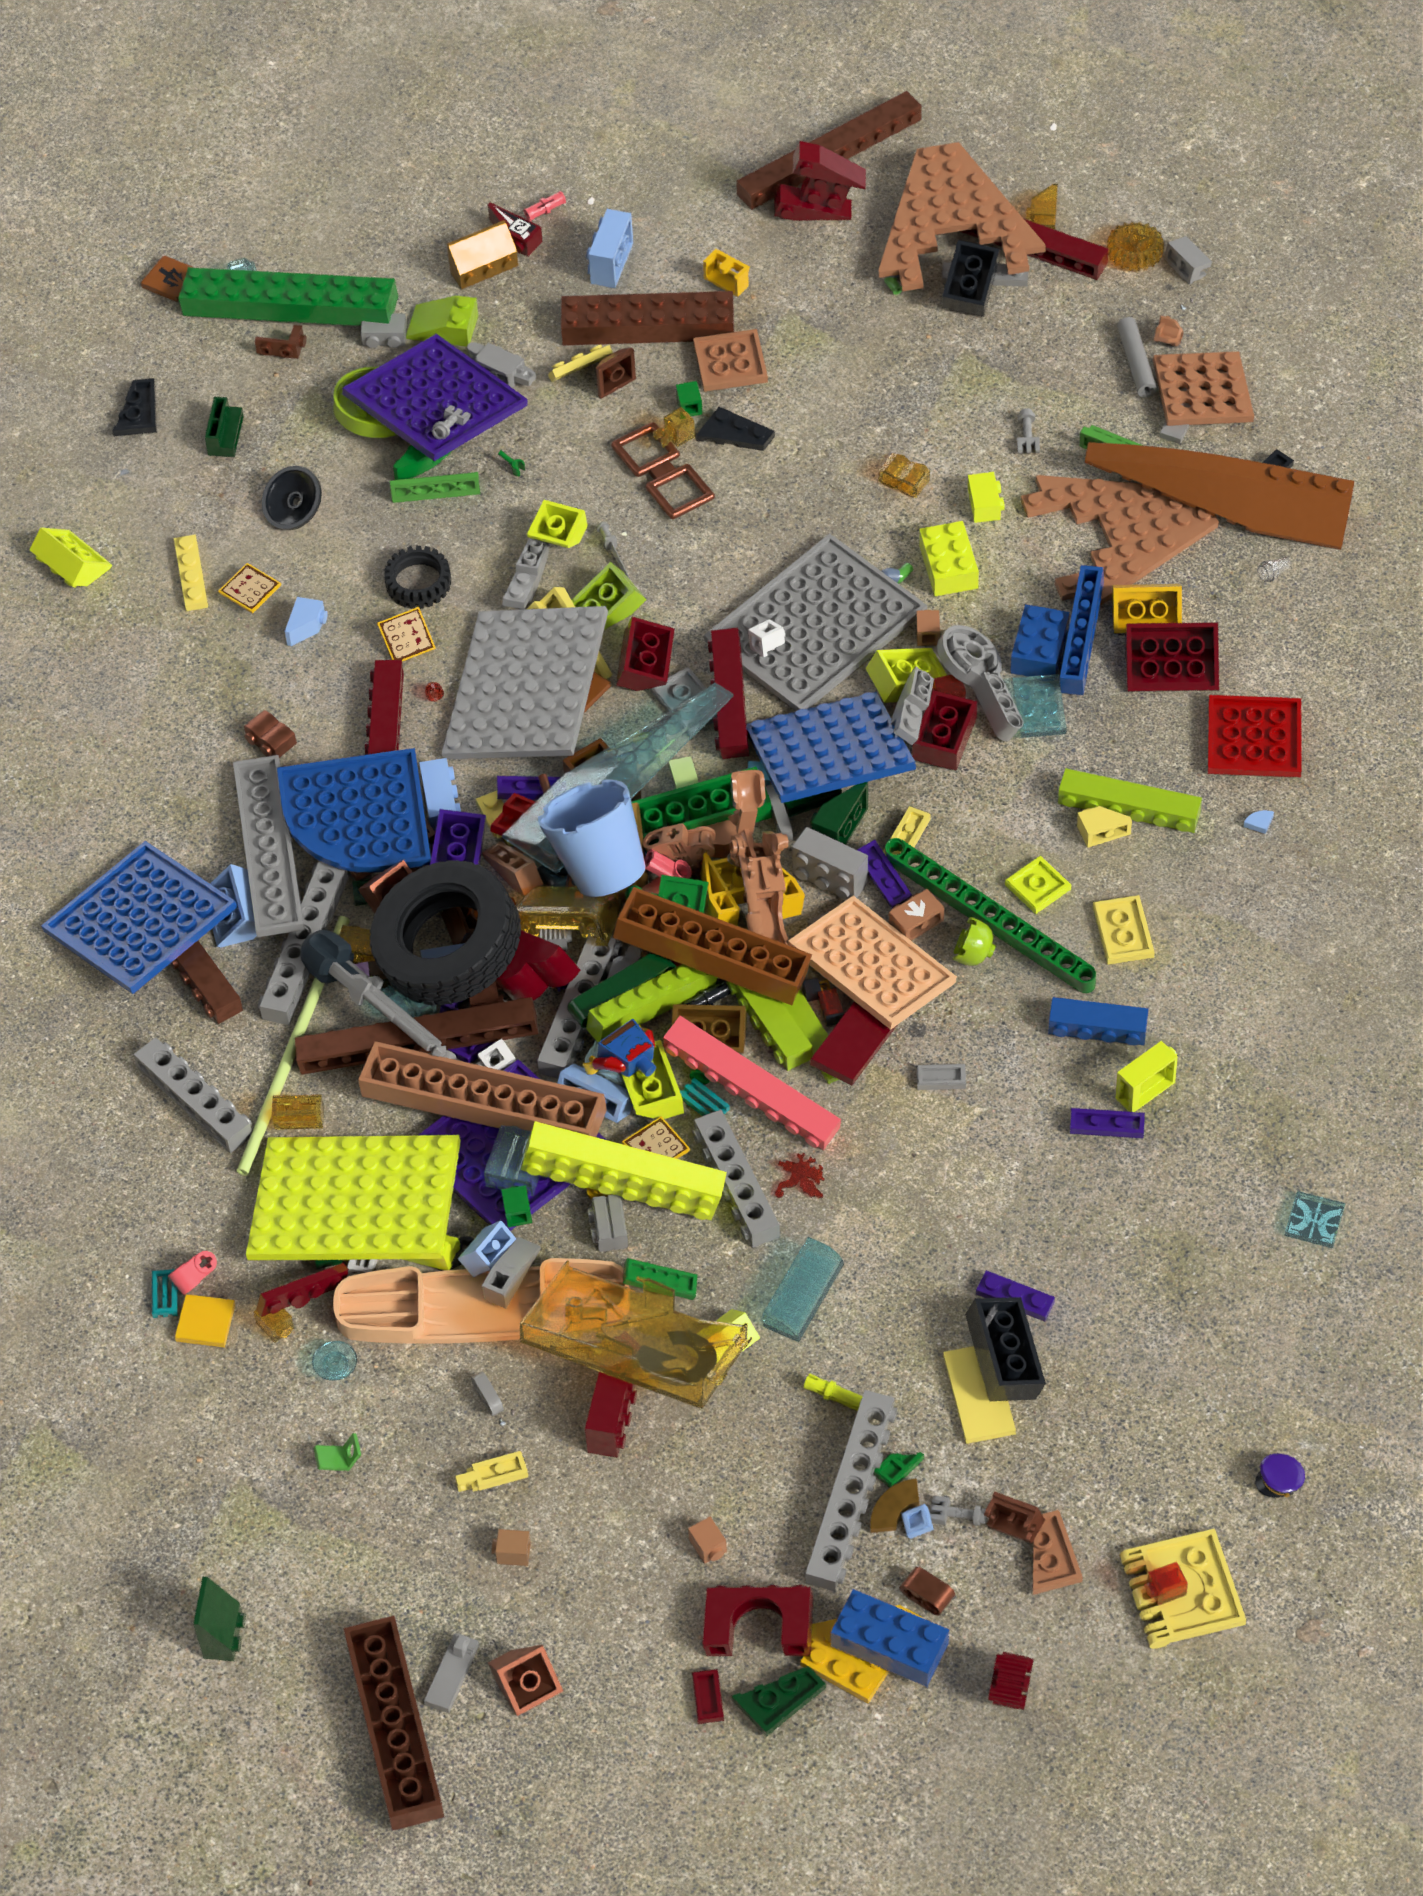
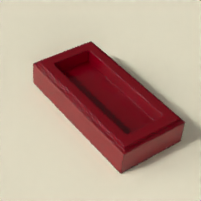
M718 1669L692 1672L698 1724L724 1721Z

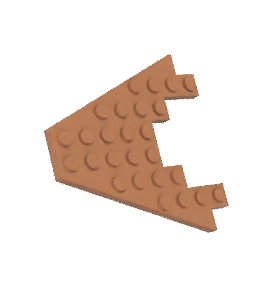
M959 142L917 148L878 270L879 278L899 275L902 291L924 288L918 255L938 252L935 235L977 229L980 245L1001 242L1008 275L1029 272L1027 255L1045 252V243Z
M1037 475L1036 484L1040 492L1021 496V503L1027 518L1070 508L1076 524L1093 520L1099 521L1109 544V548L1091 552V560L1094 566L1103 567L1104 586L1100 606L1112 598V585L1134 584L1218 528L1219 523L1216 515L1207 514L1205 509L1190 507L1161 495L1159 490L1154 488L1149 490L1142 487L1143 484ZM1079 573L1055 578V586L1061 601L1075 598Z

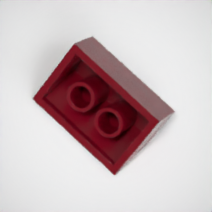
M632 616L623 635L616 685L635 691L666 685L675 628Z

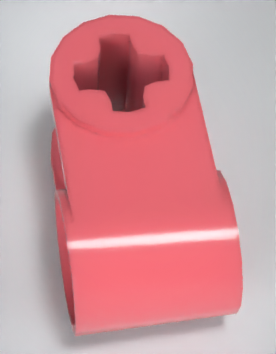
M202 1251L186 1263L180 1265L168 1277L179 1291L185 1295L215 1269L217 1264L216 1257L209 1251ZM205 1259L207 1263L205 1267L201 1268L199 1264L202 1262L201 1260Z

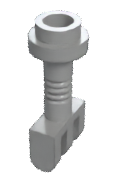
M450 405L444 411L443 418L446 420L444 422L439 421L433 425L432 433L434 437L445 439L450 434L449 428L454 423L463 426L469 420L470 413L465 412L462 415L463 410L458 408L455 411V407Z
M1027 408L1022 409L1018 414V422L1023 424V437L1017 438L1018 454L1023 452L1022 446H1026V453H1031V446H1035V453H1040L1039 437H1032L1031 423L1035 421V414L1031 409Z
M933 1496L932 1498L934 1505L930 1507V1512L932 1513L930 1517L934 1524L946 1525L947 1517L973 1520L975 1526L986 1523L987 1517L984 1516L986 1509L982 1505H976L975 1510L951 1507L949 1497Z

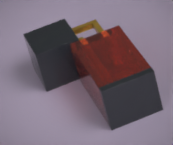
M818 978L803 981V993L807 1002L819 1001L826 1026L838 1024L844 1013L836 988L831 989L828 980L818 981Z

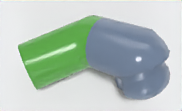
M899 275L888 276L884 280L894 295L902 291V287L897 281Z
M905 563L900 569L886 568L881 571L899 584L913 572V567L911 564Z

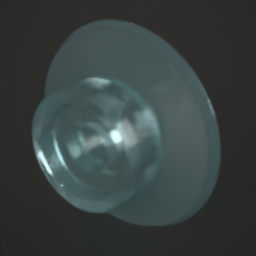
M330 1341L321 1345L315 1351L312 1358V1366L316 1374L323 1379L331 1381L346 1378L354 1371L357 1365L355 1350L352 1346L342 1341Z

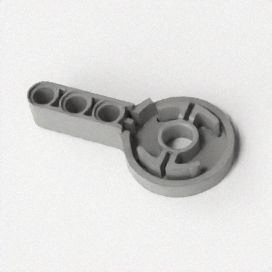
M955 625L948 628L937 643V652L942 664L955 678L968 684L974 690L995 735L1003 741H1010L1023 726V719L1000 675L1002 664L997 649L986 636L971 627Z

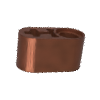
M918 1566L911 1571L900 1586L901 1592L908 1599L936 1616L941 1615L955 1596L954 1590L947 1583Z

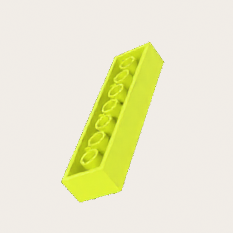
M536 1121L530 1133L521 1170L526 1171L530 1175L545 1176L556 1182L564 1181L575 1184L579 1188L598 1190L606 1195H619L628 1201L635 1200L646 1203L651 1207L666 1208L674 1213H685L695 1216L700 1220H712L722 1197L727 1173Z

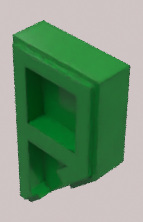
M922 1452L912 1455L891 1453L882 1461L880 1468H875L873 1475L891 1488L900 1483L924 1460V1454Z

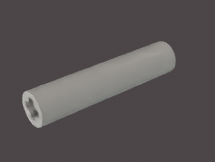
M1132 317L1123 318L1117 323V328L1138 395L1144 398L1150 397L1156 393L1157 387L1136 320Z

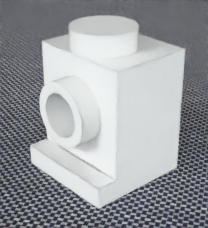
M770 619L748 629L750 649L762 657L767 656V651L774 650L785 643L783 627Z
M500 1039L478 1054L480 1061L477 1065L503 1071L516 1060L503 1039ZM493 1058H497L500 1061L497 1065L490 1063Z

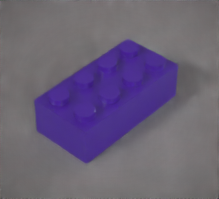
M440 809L430 865L437 862L455 860L480 865L486 815Z

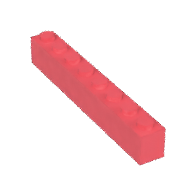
M682 1016L678 1017L663 1037V1047L668 1054L685 1060V1064L691 1069L702 1071L711 1082H719L725 1086L724 1088L734 1096L739 1095L745 1099L746 1104L754 1109L759 1108L765 1112V1115L774 1122L779 1121L785 1125V1128L794 1135L799 1134L805 1138V1141L814 1148L819 1147L824 1150L840 1129V1118Z

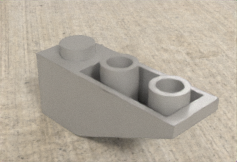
M518 1237L493 1265L482 1284L484 1300L507 1309L538 1255L541 1246Z

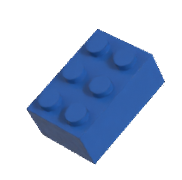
M1025 604L1011 655V674L1050 681L1056 680L1069 630L1070 612Z

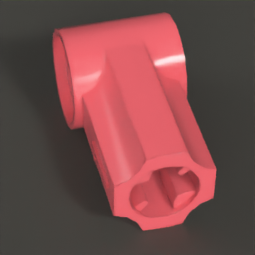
M653 849L648 851L644 858L645 869L659 877L667 875L689 879L692 875L691 867L686 861L678 860L675 862Z

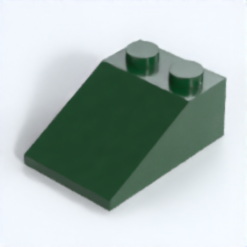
M868 782L856 784L823 804L818 813L815 812L811 817L810 826H812V830L847 845L868 810Z
M202 1576L193 1626L203 1659L234 1661L236 1652L241 1650L242 1638L239 1636L240 1628L245 1627L246 1613L242 1612L239 1601L210 1578Z

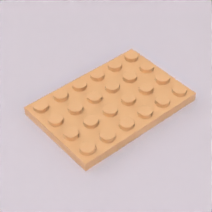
M855 896L850 897L788 940L789 946L812 954L811 967L890 1030L956 983L957 976Z

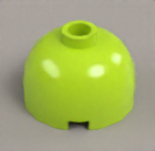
M970 917L966 922L970 926L968 930L962 929L953 952L958 955L954 956L952 960L964 965L976 966L982 963L986 957H992L996 945L992 944L993 933L989 926L980 920Z

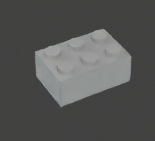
M808 827L804 829L792 846L793 874L799 879L807 880L822 890H828L836 894L841 899H849L852 896L858 898L867 885L868 855Z

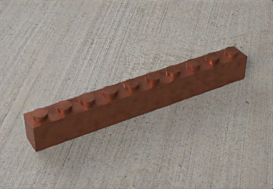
M905 91L808 143L821 145L846 159H850L854 155L919 122L922 118V105L908 91ZM795 150L736 180L737 196L751 210L773 199L780 184L797 187L804 182L806 176L793 174V154Z
M532 997L519 998L507 1002H496L483 1006H472L460 1010H449L431 1015L425 1014L413 1018L442 1042L441 1046H446V1050L496 1042L500 1039L508 1040L538 1034L536 1010ZM391 1021L295 1038L296 1060L301 1075L365 1064L375 1041L424 1053L432 1052L422 1048Z

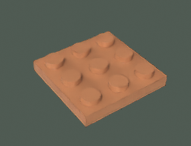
M757 329L693 338L704 392L768 383V375Z

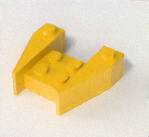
M704 853L700 873L701 881L709 882L705 914L737 926L740 913L738 904L747 903L743 900L745 889L741 868L731 865L727 858L712 861L709 855ZM782 868L786 891L783 893L782 916L785 919L802 914L805 894L796 879Z

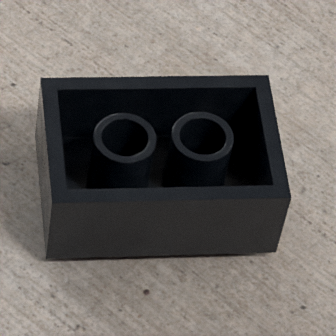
M961 240L957 241L942 295V308L984 317L999 264L1000 249Z

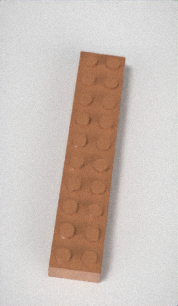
M376 1041L358 1079L362 1097L529 1136L536 1121L596 1137L607 1111L605 1096L602 1093L441 1056H433L432 1054Z

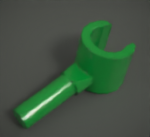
M502 450L498 452V455L512 466L513 475L520 477V470L518 468L526 471L525 463L522 459L514 460Z

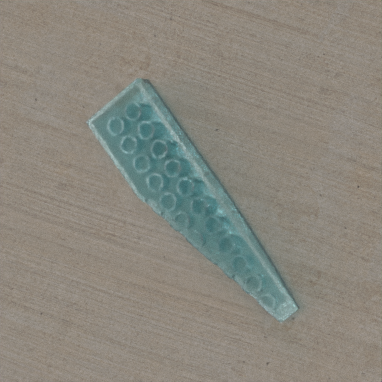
M714 683L564 774L502 835V838L557 874L564 865L538 823V816L544 814L543 808L545 805L573 787L588 782L592 786L602 784V781L606 779L623 782L627 786L630 798L632 799L733 697V693Z

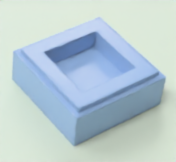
M925 1504L901 1513L906 1534L910 1539L934 1530L928 1507Z

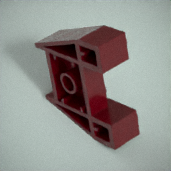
M799 141L793 154V174L806 177L801 188L780 184L774 197V216L793 221L851 220L852 200L846 197L851 187L866 189V169L821 145Z

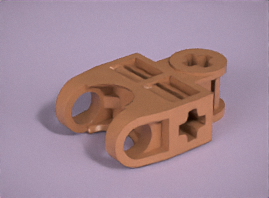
M681 823L648 833L643 840V846L647 852L653 849L675 862L678 860L687 861L691 869L700 868L699 863L703 859V854L706 853V850L710 858L714 856L715 848L713 841L715 840L716 833L712 828L706 826L687 830L685 825ZM659 839L658 843L649 845L652 840Z

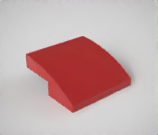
M513 793L503 804L502 813L492 822L490 831L528 848H532L543 833L538 823V816L544 814L543 808L545 805Z

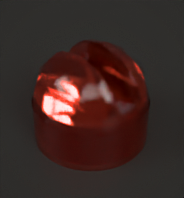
M429 682L425 686V695L429 701L435 702L444 696L443 688L438 682Z

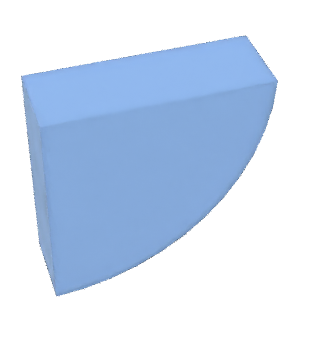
M1268 810L1254 812L1246 818L1244 827L1266 834L1274 812Z

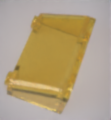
M537 886L532 888L515 906L519 912L521 930L538 936L540 928L579 929L582 938H587L590 935L596 939V946H608L622 907V902L617 892L605 896L589 897L581 894L577 887Z

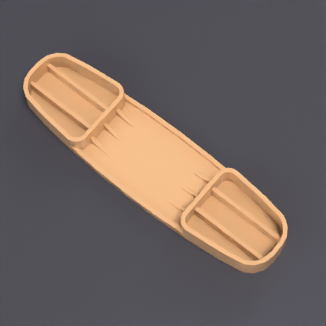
M550 1258L545 1260L540 1266H531L507 1309L484 1300L482 1284L491 1270L473 1277L467 1269L421 1273L418 1268L407 1266L347 1277L335 1289L333 1309L338 1330L350 1340L410 1344L519 1340L615 1326L622 1322L629 1313L630 1287L623 1284L624 1269L622 1266L612 1261Z

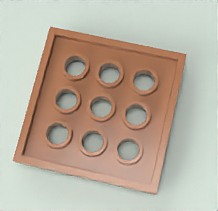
M1239 351L1154 355L1153 364L1167 426L1253 422L1254 412ZM1218 370H1224L1226 373H1219ZM1175 371H1179V372H1181V373H1183V374H1182V375H1177V374L1175 373ZM1196 371H1203L1204 374H1198ZM1221 386H1227L1230 389H1223ZM1185 387L1187 391H1180L1178 388ZM1200 387H1206L1208 390H1202ZM1224 402H1230V403H1232L1233 405H1232V406H1228V405H1227L1226 403H1224ZM1188 403L1191 407L1186 408L1181 404ZM1203 403H1209L1212 406L1207 407Z

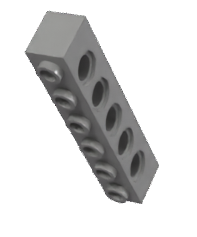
M155 1037L134 1054L137 1068L230 1154L250 1138L252 1133L250 1119L245 1114L240 1115L233 1103L228 1099L224 1100L213 1085L209 1086L205 1083L203 1076L195 1070L193 1072L183 1057H177L169 1044L166 1042L162 1043Z
M722 1110L694 1119L695 1129L692 1130L695 1142L697 1144L701 1143L703 1147L702 1155L705 1162H710L713 1169L727 1172L722 1196L725 1201H730L732 1216L735 1221H740L742 1225L740 1230L744 1240L749 1239L752 1247H756L780 1238V1225Z

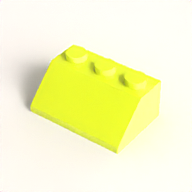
M40 527L29 549L36 555L38 561L47 564L51 572L62 576L65 579L64 582L71 587L88 586L112 567L110 562L74 533L66 529Z
M661 1040L655 1041L652 1062L656 1065V1070L653 1074L647 1077L638 1070L630 1077L621 1075L636 1115L654 1119L662 1116L663 1119H667L684 1113L683 1100Z

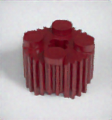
M1008 1652L997 1654L988 1700L993 1701L994 1705L1024 1710L1027 1695L1022 1694V1692H1028L1031 1676L1026 1675V1673L1032 1672L1034 1658Z

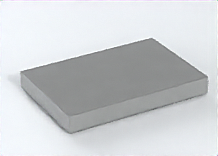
M689 667L668 677L666 685L650 688V692L687 736L712 724L713 718L717 717V711L713 712L712 707L713 695Z

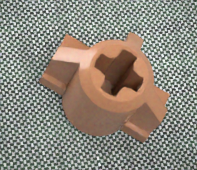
M1160 316L1154 341L1178 346L1181 343L1184 331L1175 319L1170 318V316Z

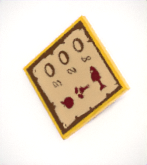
M246 563L218 593L253 614L281 586V583Z
M419 607L377 623L392 660H402L403 662L436 649Z
M662 1116L622 1141L623 1145L675 1159L690 1151L687 1144Z

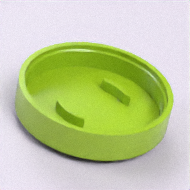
M378 367L360 368L344 375L337 382L333 393V411L338 422L349 431L365 437L385 438L397 435L342 395L343 387Z

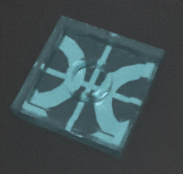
M1297 1191L1284 1236L1333 1248L1346 1203Z

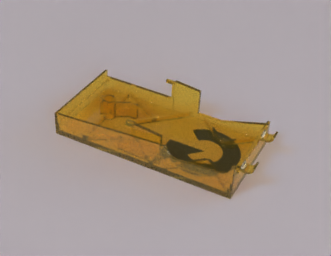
M568 1260L520 1322V1342L700 1409L704 1408L717 1387L723 1383L728 1375V1371L753 1338L750 1337L747 1340V1323L741 1325L699 1320L675 1311V1290L650 1278L636 1277L637 1281L643 1282L642 1293L570 1267Z

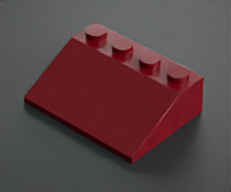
M1218 622L1126 623L1127 692L1219 691Z

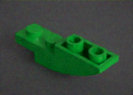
M410 445L406 453L400 459H397L393 465L394 480L411 479L419 476L439 464L451 452L433 461Z

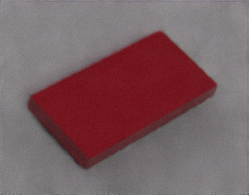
M854 1001L812 1056L810 1065L852 1086L897 1025L890 1030Z

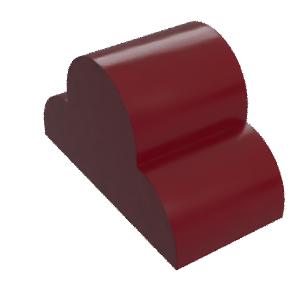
M521 930L517 951H515L511 963L506 967L507 969L495 982L512 1000L532 997L534 1001L545 992L548 986L561 987L570 983L578 975L580 968L559 945Z

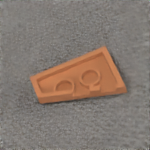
M1059 1510L1042 1514L1045 1522L1033 1541V1595L1083 1582V1576Z

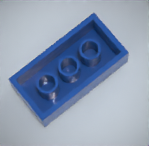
M855 1589L852 1590L831 1631L832 1647L925 1687H928L949 1644V1629Z

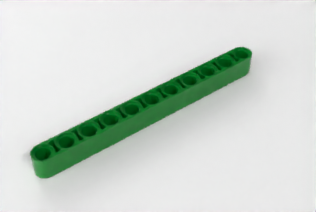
M892 838L887 841L885 845L886 857L896 870L924 889H928L933 895L966 917H973L987 924L992 930L993 935L1077 991L1090 993L1095 989L1096 970L1092 965L902 839ZM894 851H900V852H901V853H899V854H897V855H896V854H892V852H894ZM913 863H918V864H920V865L917 866V867H912V866H910V865L913 864ZM930 876H938L937 879H929ZM950 888H955V889H957V890L954 891V892H949V891H947V890L950 889ZM968 901H975L976 903H974V904H967L966 902H968ZM988 913H993V914H995V915L992 916V917H987V916H985V915L988 914ZM1006 926H1013V927H1014L1013 929H1010V930L1004 929V927H1006ZM1026 938L1033 939L1031 942H1024L1023 940ZM1044 951L1052 952V954L1050 955H1044L1042 953ZM1070 964L1071 967L1063 968L1061 965ZM1084 976H1087V977H1090L1091 979H1090V980H1087V981H1083V980H1081L1080 978H1082V977H1084Z

